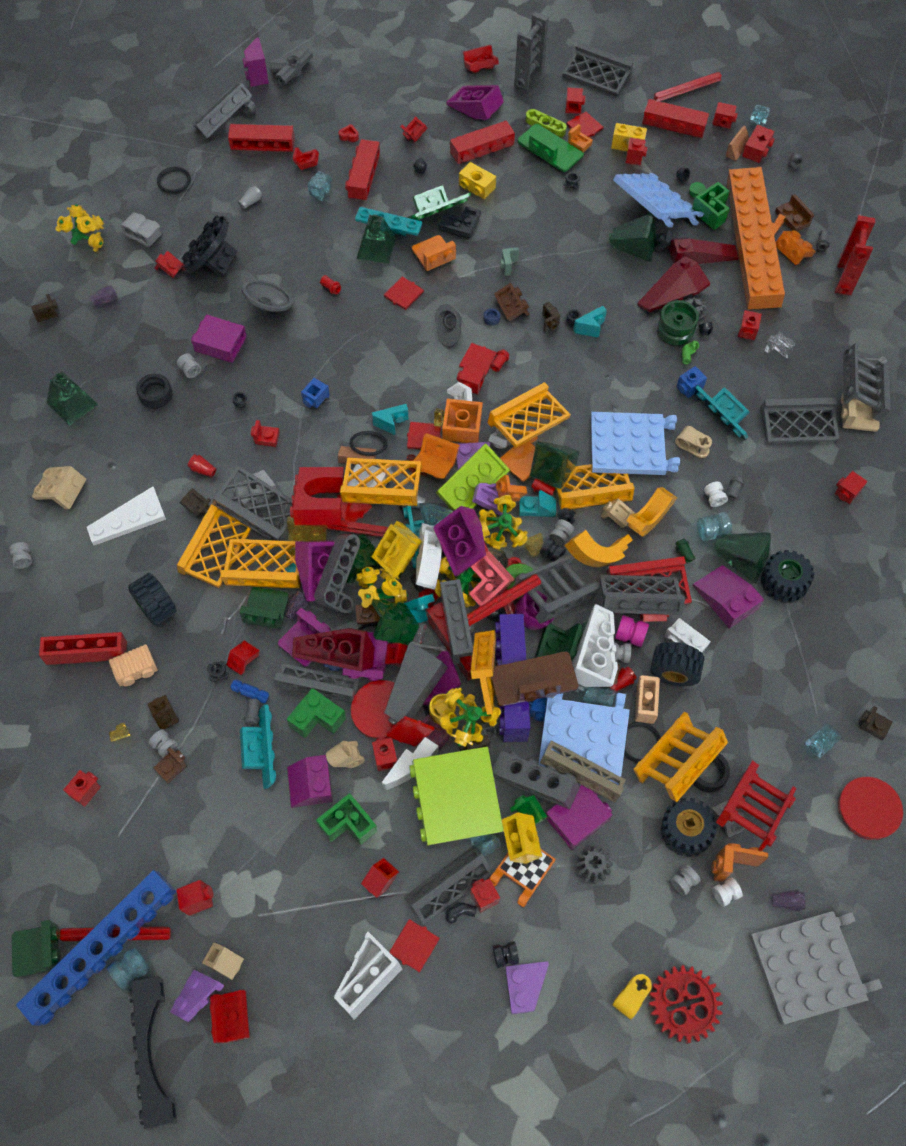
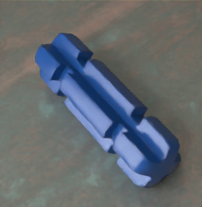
M237 679L233 680L230 687L232 691L241 692L242 695L258 699L262 703H266L269 698L268 692L260 691L259 688L247 683L243 684L242 681Z

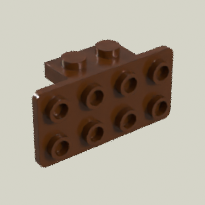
M568 652L495 666L493 677H491L499 706L525 701L530 702L543 697H553L557 694L576 691L579 687Z

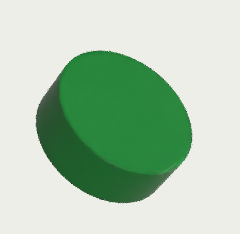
M694 182L690 185L689 194L695 198V196L705 191L706 187L700 182Z

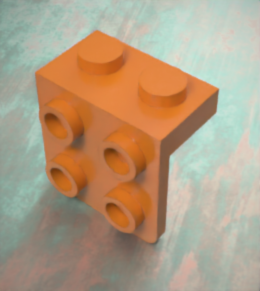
M440 235L412 246L413 253L426 271L456 259V244L453 241L446 243Z
M426 433L423 438L421 451L413 461L421 462V472L431 474L435 478L444 479L456 464L460 445Z
M729 843L716 854V859L712 862L711 873H714L715 881L723 882L733 873V863L757 867L768 859V853L759 851L756 847L745 849L741 848L739 844Z

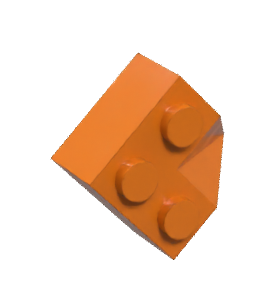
M447 399L442 439L451 442L478 443L483 402Z

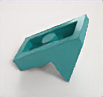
M601 306L576 319L573 331L576 334L599 337L600 325L606 318V308Z
M406 404L372 412L373 426L393 435H396L394 423H402L405 420H409Z
M539 490L538 497L523 496L519 500V516L556 517L557 515L556 499L542 490Z
M433 594L404 604L408 606L416 621L421 623L428 620L425 609L429 608L428 604L435 600Z

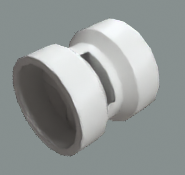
M721 482L710 483L704 488L706 496H709L708 501L711 507L721 506L728 500L726 493L722 491L723 486Z
M732 877L725 880L724 884L712 887L713 895L722 907L729 905L732 899L738 900L743 897L740 886Z

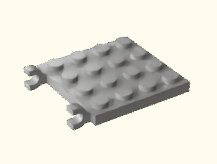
M834 911L750 935L782 1025L868 1001L866 993L882 989L879 979L862 984L840 929L842 926L855 922L853 913L836 917Z

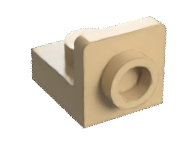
M618 498L605 504L601 517L604 519L609 516L620 527L624 528L628 524L626 521L628 517L635 512Z

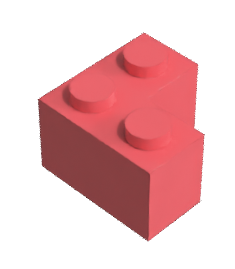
M488 551L486 556L471 566L482 581L469 594L482 606L502 594L515 579Z

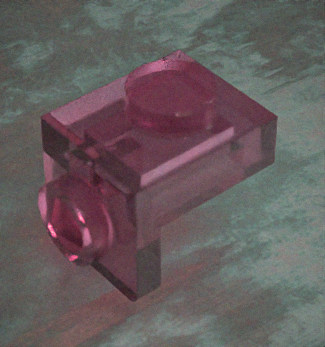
M427 715L422 722L433 726L434 731L426 738L438 745L439 750H441L451 737V734H448L441 725L435 723L432 716Z

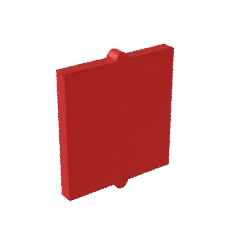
M586 111L579 116H575L566 124L570 129L578 124L581 125L580 132L587 137L595 136L596 133L603 130V126Z
M402 276L384 294V297L392 301L394 305H398L406 310L424 290L415 285V282H411Z
M471 343L459 367L464 368L465 365L483 370L486 377L490 364L497 356V352L487 349L486 346L482 347Z
M410 422L409 432L407 433V448L421 450L426 433L442 439L440 435L441 424Z
M341 494L337 495V498H341L342 520L357 522L359 519H363V515L372 508V505L369 503L343 502Z
M404 716L386 733V736L398 740L400 743L403 742L416 747L434 731V727L423 723L421 720L417 721Z
M409 919L389 953L402 961V965H408L420 973L440 938L429 932L426 926L422 927Z

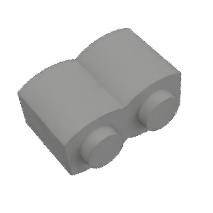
M133 212L121 224L124 235L130 239L137 240L147 247H150L161 235L159 224L156 221L146 219L142 214Z

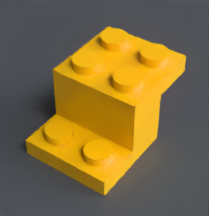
M396 521L394 525L390 524L371 557L391 576L398 577L400 572L403 573L422 540L403 523Z

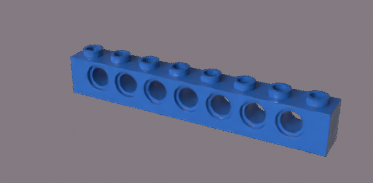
M153 870L16 1004L32 1026H41L49 1023L53 1019V1013L56 1010L66 1006L71 1001V996L77 990L83 989L89 983L88 979L94 973L100 972L106 966L105 962L111 956H116L123 949L122 945L128 939L131 940L140 932L139 928L145 922L149 923L156 917V911L161 906H166L173 900V895L177 891L160 872ZM150 893H153V894H154V900H153V902L150 903V904H147V902H146L147 896H148ZM136 909L137 917L131 921L130 913ZM116 926H119L120 933L114 938L113 930ZM99 943H102L103 950L100 954H97L96 947ZM84 959L86 966L83 971H80L79 963ZM64 977L68 978V985L66 986V988L62 987V980ZM49 994L51 997V1001L46 1006L44 1003L45 996Z

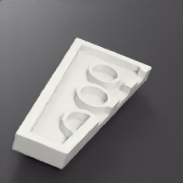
M151 487L87 526V530L92 544L97 545L166 520L155 489Z

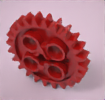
M684 965L680 967L679 972L675 966L671 968V974L665 970L663 972L664 978L661 976L656 978L659 985L652 984V988L656 992H650L648 995L654 999V1001L648 1003V1006L655 1009L650 1013V1016H657L658 1018L654 1025L661 1023L663 1026L660 1032L668 1030L669 1039L675 1034L678 1043L681 1042L683 1037L686 1044L691 1042V1037L697 1043L700 1041L699 1034L706 1039L708 1037L707 1031L711 1033L715 1031L711 1024H720V1021L715 1016L723 1014V1012L717 1010V1007L723 1005V1002L716 1001V998L721 995L720 992H713L716 983L709 985L710 976L703 979L701 977L702 970L694 974V967L692 966L688 972H686ZM688 984H693L696 987V995L688 993ZM667 990L675 993L676 1000L674 1002L667 999ZM696 998H704V1001L693 1003L687 1008L683 1006L671 1011L666 1010L667 1007L678 1005L682 1001L688 1002ZM696 1007H701L704 1010L705 1016L703 1019L696 1016ZM674 1013L682 1015L684 1020L682 1025L675 1023L673 1019Z

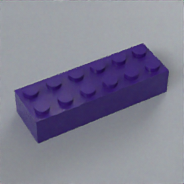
M500 614L499 622H495V659L497 660V666L526 660L524 614ZM525 701L506 706L498 705L501 710L499 715V736L503 735V742H528L530 732L529 702Z

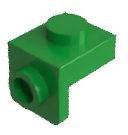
M525 795L520 796L514 801L515 805L510 808L512 813L518 811L519 813L532 815L535 826L547 818L535 795L529 797Z

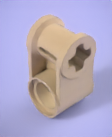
M685 426L676 438L675 443L679 448L690 452L696 457L705 458L709 455L712 439L691 426Z
M341 741L326 752V758L333 767L354 768L365 761L364 757L359 753L357 741Z

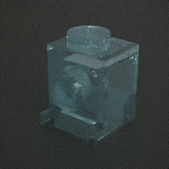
M318 171L308 182L309 195L323 201L324 195L330 191L331 177Z

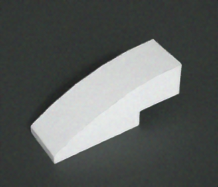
M425 737L414 753L406 749L382 781L383 789L389 790L410 780L409 765H412L413 759L436 756L439 752V746Z

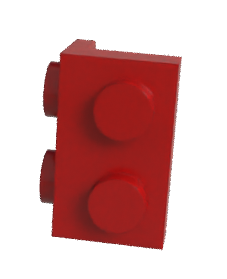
M491 45L463 52L465 68L471 72H479L482 68L490 69L494 65L499 64L498 57L493 55Z
M238 990L223 995H210L213 1042L231 1043L250 1038L246 990Z

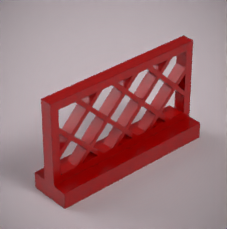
M684 556L609 566L606 571L607 575L653 576L659 574L661 577H669L672 572L680 571L682 579L679 582V588L685 593L686 599L684 604L692 603L684 566L686 564ZM637 588L641 592L644 591L642 588Z

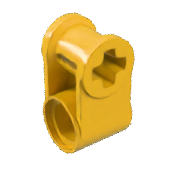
M644 974L633 977L619 993L612 1006L631 1020L652 988L649 977ZM643 981L642 986L645 989L638 991L636 989L638 985L635 982Z

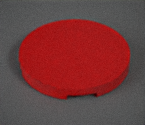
M377 680L370 682L360 688L354 696L351 704V717L359 732L368 738L378 739L387 737L386 733L394 726V724L388 721L390 717L384 713L395 684L392 681Z
M874 777L856 778L849 782L839 795V814H841L842 819L849 827L848 829L861 838L868 840L886 838L893 834L902 822L903 806L900 797L889 784Z

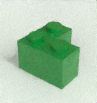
M719 182L695 196L692 206L694 211L704 213L703 217L699 218L713 230L726 222L730 210L726 206L730 191Z
M313 688L287 718L289 728L303 738L308 736L317 723L334 734L346 720L345 711Z
M350 793L316 819L318 827L330 842L334 841L347 829L360 845L377 833L376 824Z

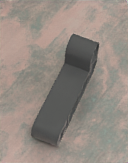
M341 534L337 536L315 591L314 598L316 603L334 612L350 613L355 607L353 598L342 593L360 547V539L357 535Z

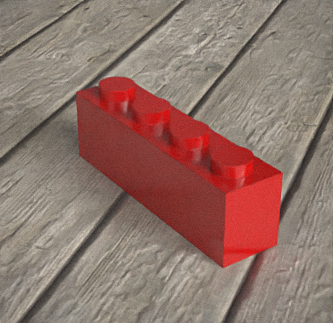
M649 99L642 124L702 138L709 113Z
M506 120L450 139V153L457 164L467 162L514 145L515 132Z
M230 124L228 140L231 150L293 152L295 136L293 126Z
M361 139L359 146H356V157H353L352 169L349 170V181L346 180L345 183L348 198L367 200L380 156V142Z
M441 601L426 610L427 621L451 655ZM472 655L460 657L459 664H457L467 681L472 679Z
M122 632L40 638L39 656L46 665L108 661L127 653V640Z

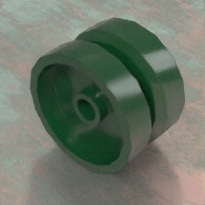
M675 300L667 303L661 311L657 326L660 338L671 345H684L691 341L699 321L697 309L686 301Z

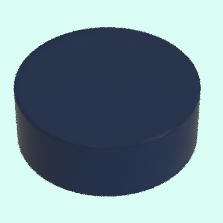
M494 308L485 310L483 314L484 322L491 326L500 322V312Z

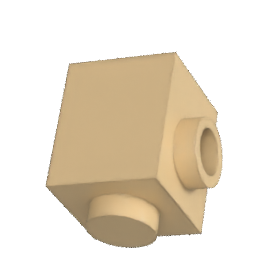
M213 943L202 964L233 980L235 974L240 970L244 959L229 949Z

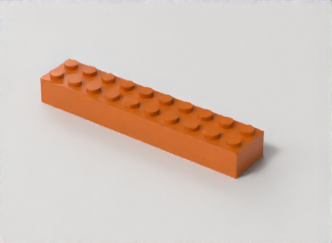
M762 167L729 169L727 189L730 191L729 201L747 310L782 307L785 292Z

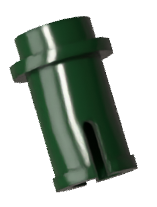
M681 539L675 543V549L679 550L682 557L684 556L686 564L691 563L696 557L689 547V541Z

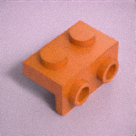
M795 230L783 231L775 242L776 247L795 265H798L804 257H812L816 252L812 245L801 238V234Z

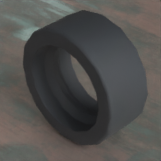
M148 374L137 383L136 391L139 400L148 408H161L168 404L172 398L170 383L161 374ZM161 385L165 388L162 394L156 397L144 395L147 388L151 386Z
M718 754L712 761L721 770L720 779L714 783H709L702 780L699 776L693 783L697 789L711 793L718 791L726 784L730 776V766L723 755Z

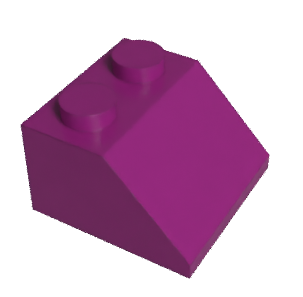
M256 38L244 50L245 58H242L243 66L247 68V71H244L246 81L249 80L251 87L269 84L264 53L259 38Z
M326 755L306 757L287 767L291 808L333 802L329 762Z

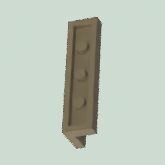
M552 740L540 761L545 766L548 765L555 768L560 774L569 773L573 775L579 784L614 803L621 796L624 789L623 785L626 781L624 778ZM611 779L619 784L617 785L609 780Z

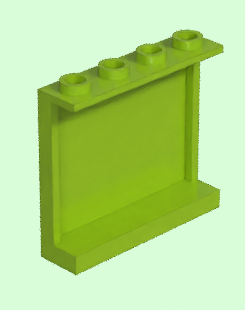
M488 747L413 759L412 765H409L411 778L415 777L416 786H413L414 799L419 800L420 807H417L416 811L418 820H422L423 829H420L422 842L426 841V846L503 832Z

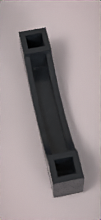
M159 976L131 982L132 989H129L130 1003H133L134 1012H131V1024L133 1027L135 1026L136 1036H133V1048L135 1051L137 1050L138 1060H135L136 1075H139L140 1085H137V1096L142 1102V1110H139V1121L141 1125H144V1129L148 1130L177 1123L175 1098L168 1097L162 1089L155 1073L152 1059L151 1040L153 1024L160 1004L165 1003L164 982Z

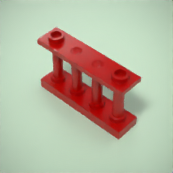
M857 216L837 262V267L844 268V271L835 288V293L852 295L873 251V247L866 246V242L874 227L875 218Z
M752 761L742 775L716 823L724 827L728 820L736 822L762 839L758 850L763 851L766 845L771 847L777 837L774 835V832L787 807L790 809L796 799L793 795L797 788L793 786L788 794L783 793L758 777L759 774L756 771L759 764ZM754 783L782 801L781 805L778 806L752 789L751 785ZM744 797L752 798L775 813L774 819L747 803ZM735 808H741L769 826L767 832L739 815Z

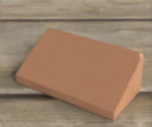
M742 126L728 145L726 157L734 161L743 153L745 145L749 140L746 126Z
M341 446L338 453V463H347V458L376 459V455H360L353 451L351 447ZM355 447L358 450L364 452L377 451V449Z

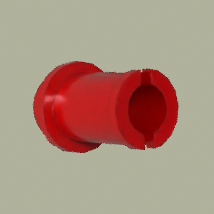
M327 275L320 279V284L326 287L331 294H338L341 291V285L338 281H333Z
M502 349L497 352L496 358L490 364L493 371L499 372L503 364L509 360L510 355L506 350Z
M536 478L531 486L534 492L542 490L550 496L553 495L556 489L543 482L541 478Z

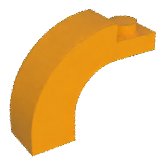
M663 487L657 488L647 504L638 513L631 514L626 520L629 523L628 526L642 537L645 536L665 516L677 497Z
M584 530L574 536L564 546L579 562L591 567H605L624 558L623 552L629 548L627 544L633 539L627 534L616 540L611 546L603 547L592 539L587 530Z

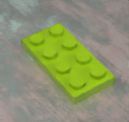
M485 443L435 493L452 511H455L460 506L473 509L477 505L472 502L475 487L479 483L496 484L510 469Z

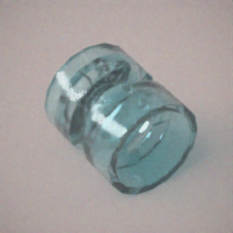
M726 512L714 514L712 518L710 516L699 518L697 521L698 532L704 542L714 540L717 536L721 538L732 533V524Z
M588 687L582 703L611 707L617 691L609 687L604 689L602 687Z
M133 946L123 954L122 960L116 959L107 966V970L116 984L124 991L131 986V982L134 981L135 977L141 978L149 972L150 967L139 951Z

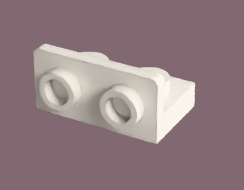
M680 618L672 627L667 629L664 635L667 642L687 644L702 653L711 642Z

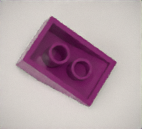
M499 85L462 86L446 102L448 106L474 119L482 120L489 119L504 103Z
M460 506L433 527L454 576L460 575L486 556L482 525L474 509Z
M295 541V561L306 601H315V591L335 541Z
M723 565L692 585L729 629L759 610L764 601L763 597L751 584Z

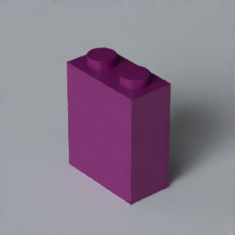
M206 314L205 318L200 322L196 334H193L191 343L195 352L233 363L247 335L243 325Z
M582 785L570 810L556 804L546 812L547 818H545L572 851L609 822L613 815L610 806L606 802L602 803L597 797L598 794Z

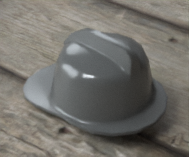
M441 305L435 312L438 337L443 345L452 346L460 338L462 317L451 305Z

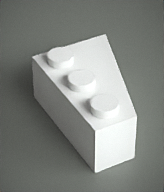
M369 932L366 933L365 940L360 950L357 951L350 970L347 971L334 996L339 1005L354 1020L402 970L399 962Z

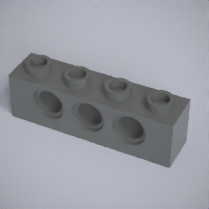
M501 751L492 769L496 780L570 810L580 788L576 777L569 773L560 774L555 768L548 765L542 767L538 762L530 758L524 760L515 752L509 751L507 753ZM517 768H522L519 773L514 774ZM540 775L538 780L532 781L534 776ZM559 782L556 788H551L553 783Z

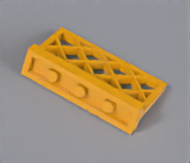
M544 382L490 411L487 423L491 427L495 426L517 448L567 420L571 414L549 393V386ZM547 398L551 405L542 404L541 401ZM536 407L538 408V413L528 411V408ZM541 409L550 410V415L540 413ZM553 411L560 412L562 416H553ZM520 414L525 415L524 420L515 419L514 416ZM527 416L536 417L537 422L527 421ZM540 418L550 420L548 424L539 423ZM509 422L511 423V428L504 427L501 423ZM513 424L524 425L523 430L513 428ZM526 426L536 427V431H526ZM512 433L520 434L523 436L520 440L517 441L512 436Z
M347 458L343 486H341L340 490L342 501L417 506L422 464L420 461ZM351 464H359L361 468L353 472ZM372 465H377L380 469L372 473L368 468ZM391 466L398 468L393 474H390L386 469ZM409 467L417 468L416 472L411 475L405 470ZM366 471L370 476L362 481L358 475ZM384 472L388 477L380 482L376 477ZM403 473L407 478L399 483L395 477ZM354 478L359 482L356 486H348V482ZM372 479L377 483L375 487H367L366 485ZM391 480L396 484L393 488H386L384 486ZM411 481L414 485V490L405 489L403 486Z
M592 464L552 470L560 510L563 508L575 509L603 505L618 498L622 502L633 500L635 488L633 483H630L628 474L602 473L599 476L592 473ZM577 472H582L586 475L583 478H580L575 474ZM564 474L565 476H567V479L563 481L559 479L557 475ZM606 474L615 477L612 482L604 478ZM590 476L597 481L592 484L586 480ZM573 479L579 483L575 487L568 482ZM618 479L625 482V484L621 485L615 483ZM602 482L608 486L598 487L597 485ZM583 484L589 487L590 489L581 490L579 488ZM564 487L572 490L571 492L562 493Z
M211 504L177 564L178 573L188 574L220 588L223 583L221 577L218 581H215L209 577L208 573L219 570L221 575V569L225 567V564L220 565L217 557L227 555L228 547L226 542L230 541V539H239L240 537H242L241 539H247L252 529ZM220 516L227 518L230 524L219 526L218 520ZM243 525L247 529L245 532L237 534L234 526ZM232 528L234 535L224 538L221 530ZM219 531L221 539L211 542L210 534ZM223 543L226 551L215 554L213 545ZM237 545L233 552L237 555L243 545ZM210 547L213 554L202 557L201 550ZM214 558L217 566L206 569L204 561ZM200 562L204 568L200 572L191 570L193 564Z
M230 539L224 570H221L220 577L225 585L300 589L301 580L295 555L292 557L288 553L290 549L295 547V541ZM234 545H243L245 548L237 555L233 552ZM255 546H261L263 550L256 555L250 551ZM273 547H280L282 549L275 556L269 552ZM249 552L252 558L243 563L239 558ZM267 553L271 559L262 564L258 559ZM286 554L290 559L281 565L277 559ZM236 560L242 565L236 570H230L231 564ZM256 561L260 567L255 571H250L247 567ZM273 562L279 566L273 572L266 569ZM291 563L296 565L295 572H287L285 568Z
M495 630L475 633L471 664L472 679L480 678L487 715L493 714L495 691L491 677H493L495 667Z

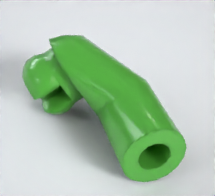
M697 341L689 342L682 348L683 364L691 363V355L699 348Z

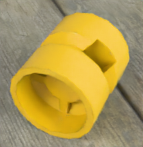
M438 694L430 702V720L438 728H442L439 720L443 715V710L456 714V706L452 707L449 704H444L446 694Z

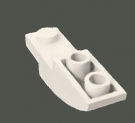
M422 523L420 527V539L422 542L419 545V555L416 562V585L435 589L442 547L433 529L434 526Z

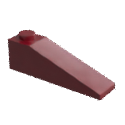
M674 238L671 240V245L668 246L673 264L685 256L698 262V264L739 259L735 245L690 238Z
M685 256L674 263L637 304L639 307L651 312L664 307L670 301L676 299L683 300L684 296L689 294L693 296L699 294L710 286V282L698 262Z
M345 628L294 637L292 657L362 672L373 667L375 647L367 631Z

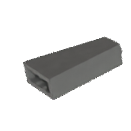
M412 642L408 645L384 712L390 717L388 721L394 725L404 716L414 718L448 668L442 661Z

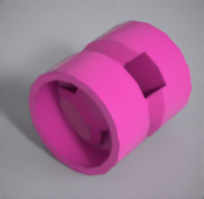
M623 615L615 639L623 642L630 640L632 645L641 648L649 624L643 621L635 623L633 618Z

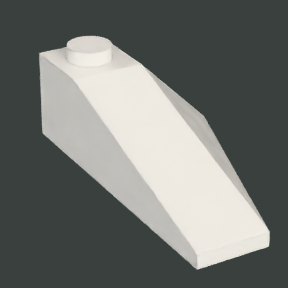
M597 604L593 607L572 664L578 684L584 687H612L618 669L617 662H615L616 645H614L613 637L615 634L614 614L612 611Z

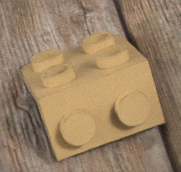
M842 394V428L878 431L880 428L879 421L873 419L872 407L855 398L846 405L843 402Z
M71 466L48 468L44 471L40 483L34 488L32 498L35 500L52 499L65 510H68L72 507L86 478Z

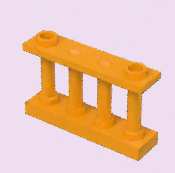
M684 712L644 758L637 763L633 770L641 783L650 776L665 784L670 799L678 802L728 744V741L721 728L716 727L708 734L693 727L688 713ZM686 733H689L704 741L698 748H694L680 740ZM674 747L691 755L685 763L668 756ZM661 762H664L678 771L672 778H669L656 771V767Z

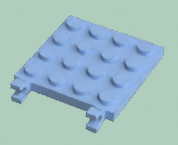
M653 173L616 174L613 179L614 182L654 216L662 219L668 227L674 225L670 218L687 217L693 225H698L699 222L696 220V215L698 217H703L704 215L701 211H694L689 202L683 201L678 193L672 192L669 189L670 187L666 183L660 182L658 176Z
M591 412L592 473L666 475V471L678 472L680 457L666 460L664 428L675 430L677 415L663 418V414Z
M563 693L555 695L554 698L548 697L539 765L545 767L540 761L552 740L621 777L630 711L624 709L626 694H616L615 707L562 700ZM611 779L609 780L617 785L619 784Z

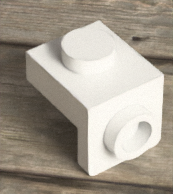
M460 382L447 389V393L454 396V399L472 401V389Z

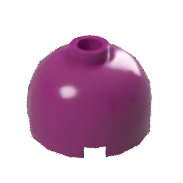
M537 591V593L542 597V599L545 602H547L546 600H548V598L541 592ZM525 593L517 601L515 614H524L525 628L540 630L554 620L552 618L541 624L536 620L540 607L528 593Z

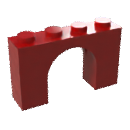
M299 467V473L295 474L294 495H292V506H290V517L294 518V525H341V498H314L311 496L318 493H340L344 481V467Z

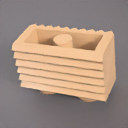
M147 645L140 646L128 653L108 660L120 687L130 686L135 683V680L142 677L149 678L154 675V672L158 671Z
M640 676L636 685L634 715L636 722L653 724L658 716L660 678Z

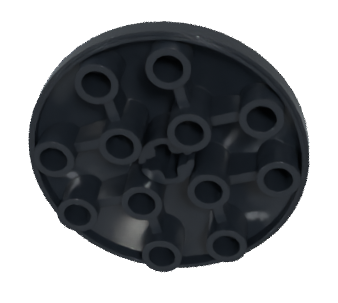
M216 215L212 222L208 221L204 225L203 232L196 240L193 239L189 243V251L185 252L181 258L183 260L182 269L186 273H193L206 265L221 278L225 276L231 261H233L237 250L225 241L229 227V220L225 216L219 217Z

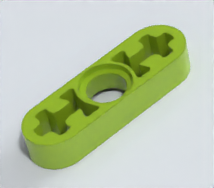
M530 109L526 112L525 121L531 126L539 124L558 137L565 136L567 126L564 122L536 109Z

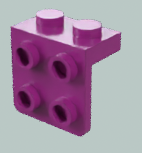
M303 608L296 612L298 622L278 641L279 647L291 657L294 637L331 631V628L326 623H320L311 611L308 610L306 612ZM292 657L304 667H307L312 662Z
M367 632L375 647L373 667L362 672L343 668L342 675H348L352 679L368 677L369 680L377 681L383 679L386 672L385 657L388 642L376 640L373 636L374 632Z
M442 651L436 657L448 668L423 705H430L431 699L434 696L447 694L452 688L458 689L461 685L448 651Z

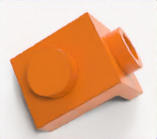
M578 124L570 129L568 143L584 152L592 145L593 139L580 132L581 125Z
M504 475L496 482L498 498L510 495L512 501L517 502L527 494L526 486L510 485L509 475Z

